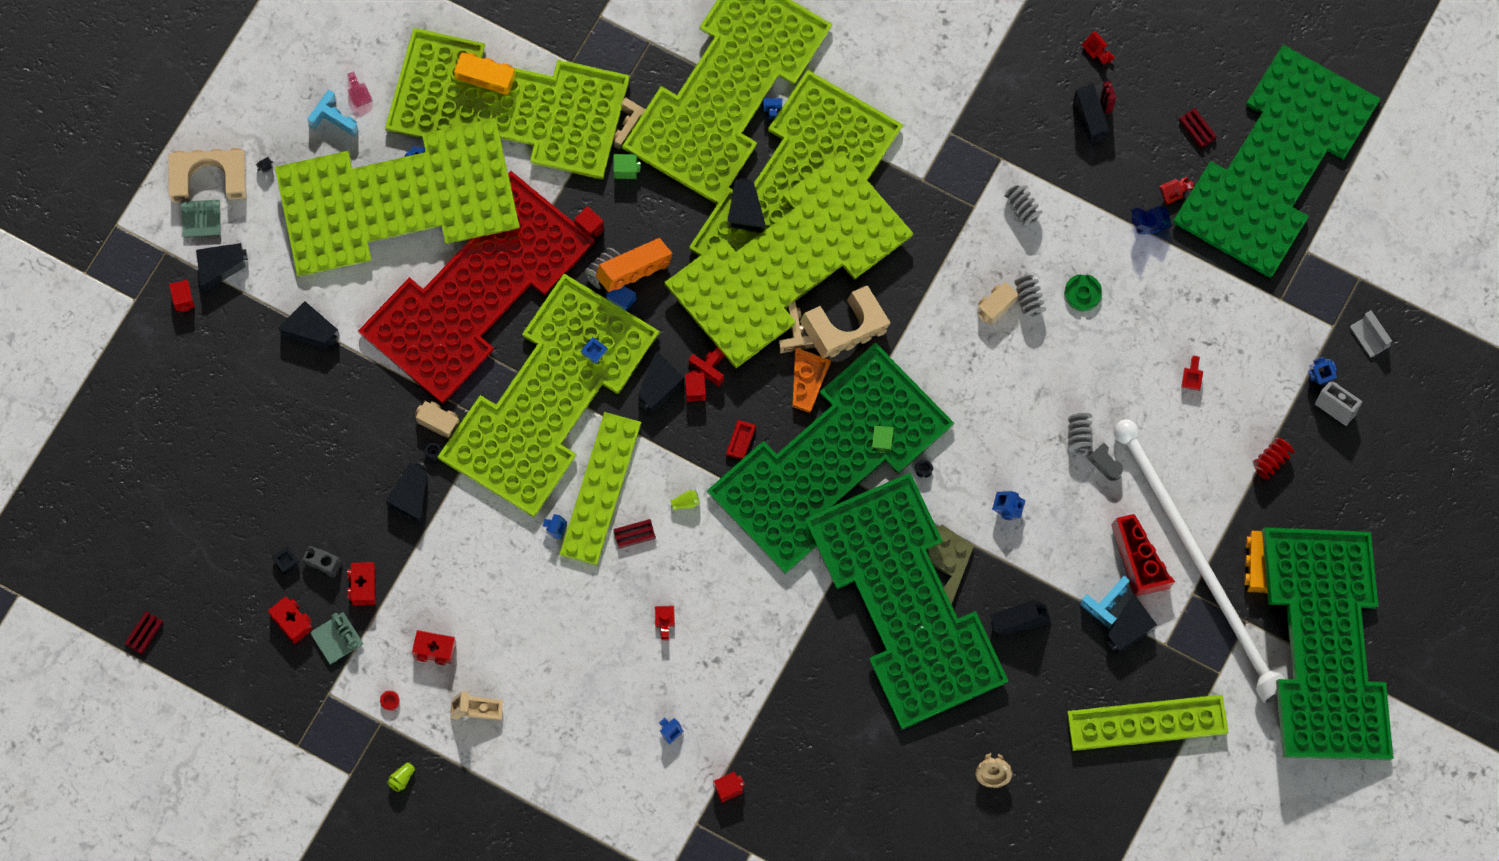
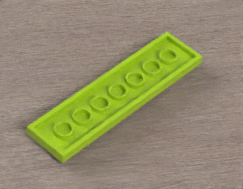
M604 412L560 556L595 566L598 565L641 422Z
M1223 695L1067 712L1072 751L1226 735L1229 733Z

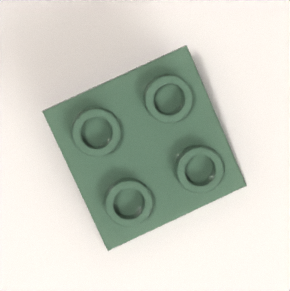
M220 200L182 201L183 237L221 236Z
M344 612L339 615L338 613L333 614L331 620L310 632L329 664L334 663L363 645L362 640Z

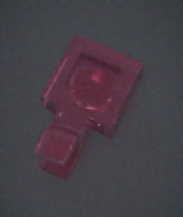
M354 72L347 74L352 87L348 89V93L354 107L357 108L371 102L372 98L366 84L362 83L359 85Z

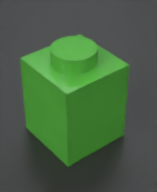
M614 154V179H637V172H640V161H637V154Z
M874 426L872 449H879L877 454H886V451H891L893 427Z

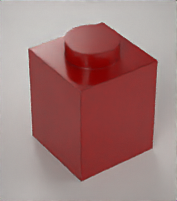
M588 206L574 218L575 224L592 238L598 237L604 231V221Z
M188 280L169 284L176 311L185 312L195 307Z
M691 371L689 374H685L687 402L706 400L704 373Z
M735 772L713 781V786L721 803L743 794L742 787H745L741 776L737 777Z

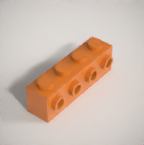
M658 238L599 264L596 278L608 292L615 289L619 290L628 283H634L644 276H650L655 271L667 268L670 265L673 253Z

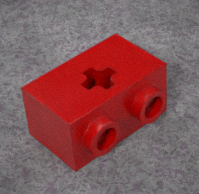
M351 563V569L347 570L348 581H351V588L347 590L348 600H351L353 606L376 605L375 563ZM360 581H364L363 587H359Z
M285 596L268 612L271 618L295 644L313 630L310 624L312 620L306 613L302 615L298 609L300 607L294 599L289 600ZM291 616L292 618H295V621L293 622L288 618Z
M417 630L412 655L421 662L431 660L441 666L452 664L456 639L451 636ZM436 646L437 649H435L434 652H431L430 649H433V647Z

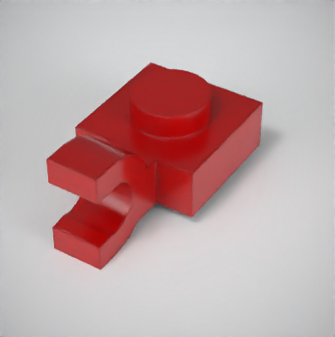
M1092 32L1081 44L1092 58L1098 56L1103 64L1111 63L1115 59L1109 51L1105 50L1107 43L1097 32Z
M1188 177L1180 181L1174 179L1159 186L1163 201L1167 205L1183 198L1182 192L1195 188L1193 181H1189Z
M1192 356L1190 369L1184 368L1181 388L1200 391L1203 371L1198 370L1200 357Z
M655 606V627H661V641L669 640V627H675L674 606Z

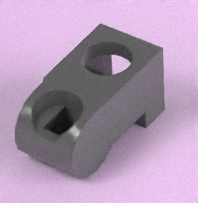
M1103 443L1090 454L1089 461L1108 480L1117 481L1122 475L1123 466L1120 462L1114 461L1109 456V447Z
M312 546L308 547L302 558V561L307 565L325 572L335 578L342 565L339 557Z

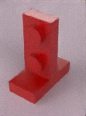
M716 346L717 348L714 352L710 351L705 358L706 362L692 354L688 360L689 366L696 371H700V373H704V377L720 387L724 381V375L717 371L715 367L725 355L718 346Z

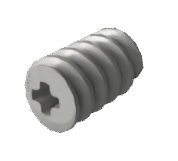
M1016 185L1010 188L1004 196L1008 198V203L1012 204V209L1016 210V215L1020 216V221L1024 222L1023 226L1026 227L1034 223L1043 211H1036L1039 205H1032L1035 199H1028L1031 195L1030 192L1024 193L1027 186L1020 187Z
M607 248L605 250L606 253H602L600 258L595 260V263L590 264V268L585 269L587 279L597 289L601 288L598 284L600 281L596 278L599 264L621 255L612 248Z
M1025 275L1014 281L1017 286L1016 291L1019 293L1018 299L1021 300L1020 306L1023 307L1022 313L1025 314L1024 317L1037 316L1046 311L1045 307H1040L1045 302L1044 300H1038L1043 295L1042 293H1036L1041 287L1034 286L1039 283V280L1033 279V275Z
M1076 413L1069 416V452L1076 455H1089L1093 452V450L1087 449L1093 446V443L1087 442L1093 439V436L1087 435V433L1093 431L1092 428L1087 427L1092 425V421L1087 420L1092 418V414Z

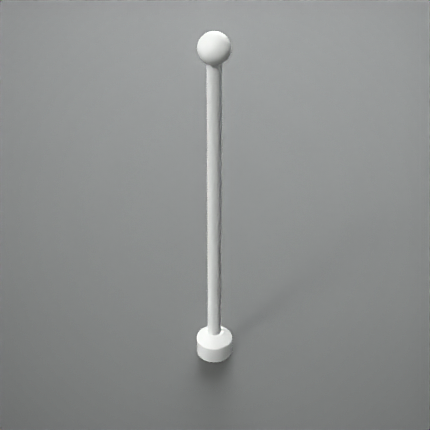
M1131 420L1119 421L1114 428L1116 440L1122 444H1127L1260 676L1256 686L1257 693L1263 703L1276 699V680L1286 678L1283 674L1270 671L1138 442V426Z

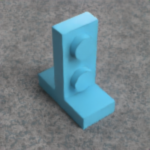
M328 90L307 118L309 126L316 129L324 118L355 137L358 133L357 122L349 116L346 118L341 115L337 108L332 107L336 102L335 93Z
M1123 576L1099 604L1086 594L1080 605L1111 629L1117 619L1108 611H1111L1117 602L1115 600L1119 595L1123 597L1129 590L1127 586L1130 580Z

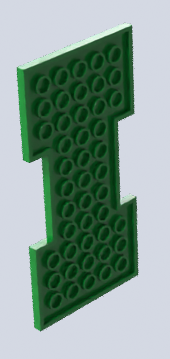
M1282 45L1246 106L1261 113L1258 121L1227 170L1212 161L1209 162L1173 223L1272 278L1309 217L1293 208L1294 204L1327 151L1343 160L1345 159L1378 105L1380 98L1289 47Z
M877 343L872 345L820 391V395L831 407L778 454L763 441L707 490L712 499L785 575L817 547L805 522V518L836 505L884 462L897 474H900L954 426V422ZM874 426L893 427L891 451H886V454H877L879 449H872Z
M911 472L805 518V522L836 589L855 582L886 651L870 657L869 661L901 730L1009 682L976 611L959 619L957 618L926 550L943 543V540Z
M1263 528L1262 537L1269 605H1287L1293 679L1276 680L1283 758L1394 759L1386 682H1368L1361 608L1375 609L1378 607L1371 532Z

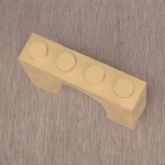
M232 148L227 151L213 149L206 152L194 150L192 152L175 151L174 153H169V197L171 202L190 201L191 177L197 169L208 165L216 166L224 171L228 199H247L245 151L239 148Z
M868 285L853 291L847 300L859 321V329L855 331L845 332L835 328L821 306L804 313L800 323L823 359L829 356L830 358L835 357L844 349L848 351L860 342L864 344L871 337L876 335L879 337L887 332L886 329L891 322Z

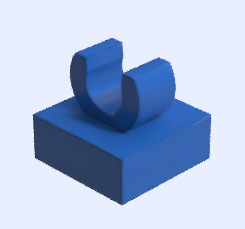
M764 98L763 112H769V119H775L777 112H780L782 109V98Z
M592 337L581 350V354L594 364H597L608 351V348Z
M553 514L552 520L544 519L543 527H546V530L555 539L562 540L567 521L557 514Z
M663 718L659 722L662 726L660 732L669 745L684 732L680 723L675 718L670 722Z

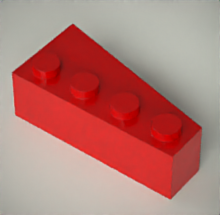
M1131 514L1116 518L1111 526L1127 578L1130 580L1129 584L1132 594L1140 596L1170 589L1175 581L1167 572L1164 562H1161L1154 545H1151L1136 515Z

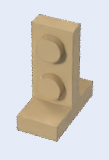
M627 98L621 103V111L627 113L628 116L623 122V129L621 131L618 130L613 137V140H615L614 147L618 150L622 148L624 142L645 112L644 108Z
M796 302L791 303L787 309L788 313L796 321L791 327L793 338L779 340L780 353L795 351V347L801 350L816 348L810 337L805 336L804 327L799 324V319H801L800 307L796 308Z
M461 691L451 700L450 719L458 720L460 717H471L500 721L502 719L503 700L469 696V692Z

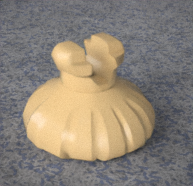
M987 754L985 760L976 769V778L978 782L986 787L999 788L1009 783L1012 778V770L1010 765L1003 760L1002 755L998 754V757L995 759L991 758V754Z

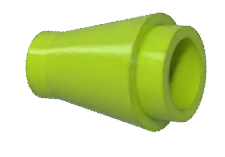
M691 489L670 500L674 511L696 508V505L700 504L697 491H691Z
M406 762L404 766L389 776L388 785L397 792H400L401 789L404 790L415 768Z

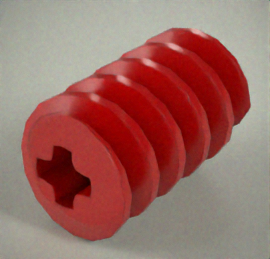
M1275 438L1274 443H1270L1268 448L1264 449L1262 454H1259L1258 459L1253 461L1255 470L1265 480L1270 479L1267 473L1275 474L1272 468L1280 469L1278 462L1282 465L1285 464L1283 457L1288 460L1290 459L1288 452L1291 454L1295 453L1291 445L1281 438Z

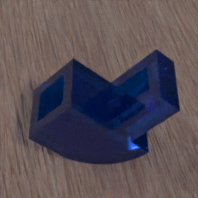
M1157 206L1145 211L1137 207L1131 210V220L1136 227L1137 234L1156 233L1172 227L1168 209Z

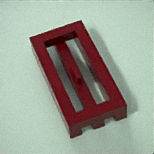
M1111 81L1103 83L1100 96L1101 100H1103L1102 105L1105 107V114L1113 112L1116 101Z
M1195 108L1179 118L1181 124L1201 149L1217 138L1216 134ZM1187 119L1190 120V122L1193 124V126L1195 127V129H1196V130L1200 133V135L1204 138V140H1205L1204 142L1201 140V138L1197 135V133L1194 131V129H1193V128L1190 126V124L1187 122Z
M651 519L613 529L618 549L656 539ZM648 526L647 528H643V529H640V530H636V531H632V532H629V533H625V534L619 535V533H623V532H626V531H630V530H634V529H637V528H641V527ZM650 532V535L642 536L624 542L620 541L621 539Z
M146 611L126 640L125 645L142 655L163 624V621ZM149 618V621L147 622V624L145 625V627L143 628L135 642L132 644L133 640L135 639V637L137 636V634ZM156 622V624L154 625V627L152 628V630L150 631V633L148 634L140 648H138V644L145 636L152 623Z

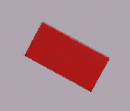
M741 420L737 421L726 452L727 457L739 461L746 457L756 425Z

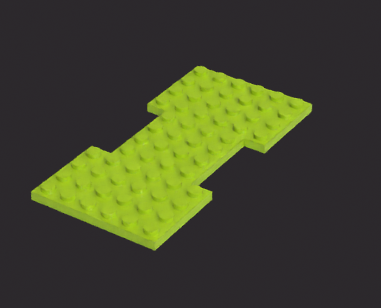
M717 0L699 27V30L714 38L678 95L662 86L659 88L622 148L631 154H637L639 159L718 205L757 146V142L742 134L778 77L795 86L833 24L792 0Z
M413 27L386 121L385 131L423 139L422 134L496 118L501 139L534 146L530 159L531 164L603 180L614 141L613 137L616 133L622 110L621 103L625 99L630 75L557 60L553 76L515 68V78L509 95H505L455 79L454 71L461 52L466 54L473 53L477 57L483 58L486 47L485 43Z
M807 70L768 128L769 132L783 140L754 182L765 220V230L793 210L783 198V194L841 151L868 181L903 128V124ZM728 188L689 247V250L698 256H701L722 239H725L737 252L761 234L727 228L733 194L731 188Z
M496 118L422 134L425 153L352 168L349 151L276 166L275 172L297 276L302 277L370 262L372 257L369 242L441 226L446 244L520 228Z
M842 151L784 193L783 198L793 210L737 252L725 239H722L665 282V286L735 368H738L796 323L786 311V308L791 303L798 300L842 266L855 280L913 236V232Z
M563 274L522 334L524 338L536 344V348L497 404L492 403L481 395L478 397L438 455V459L535 518L577 457L576 453L562 445L602 385L619 395L659 336L660 331L566 274ZM592 337L608 348V351L597 364H594L581 354V350Z

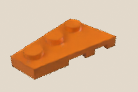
M796 347L793 407L811 414L831 360L823 359L818 355Z

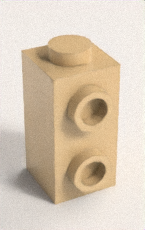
M1006 282L1002 285H996L991 291L992 294L988 298L985 296L978 303V317L983 322H988L992 325L1018 300L1019 294Z
M425 401L422 406L419 405L415 412L418 424L447 439L452 437L460 425L459 418H457L458 416L454 412L449 410L446 412L434 402L428 403Z

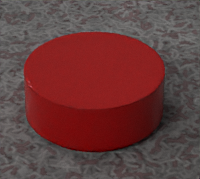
M386 691L380 697V704L384 710L394 711L399 707L400 699L396 692Z

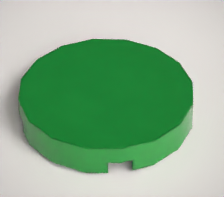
M1075 275L1069 279L1065 286V300L1075 310L1090 311L1097 307L1101 301V284L1091 275Z

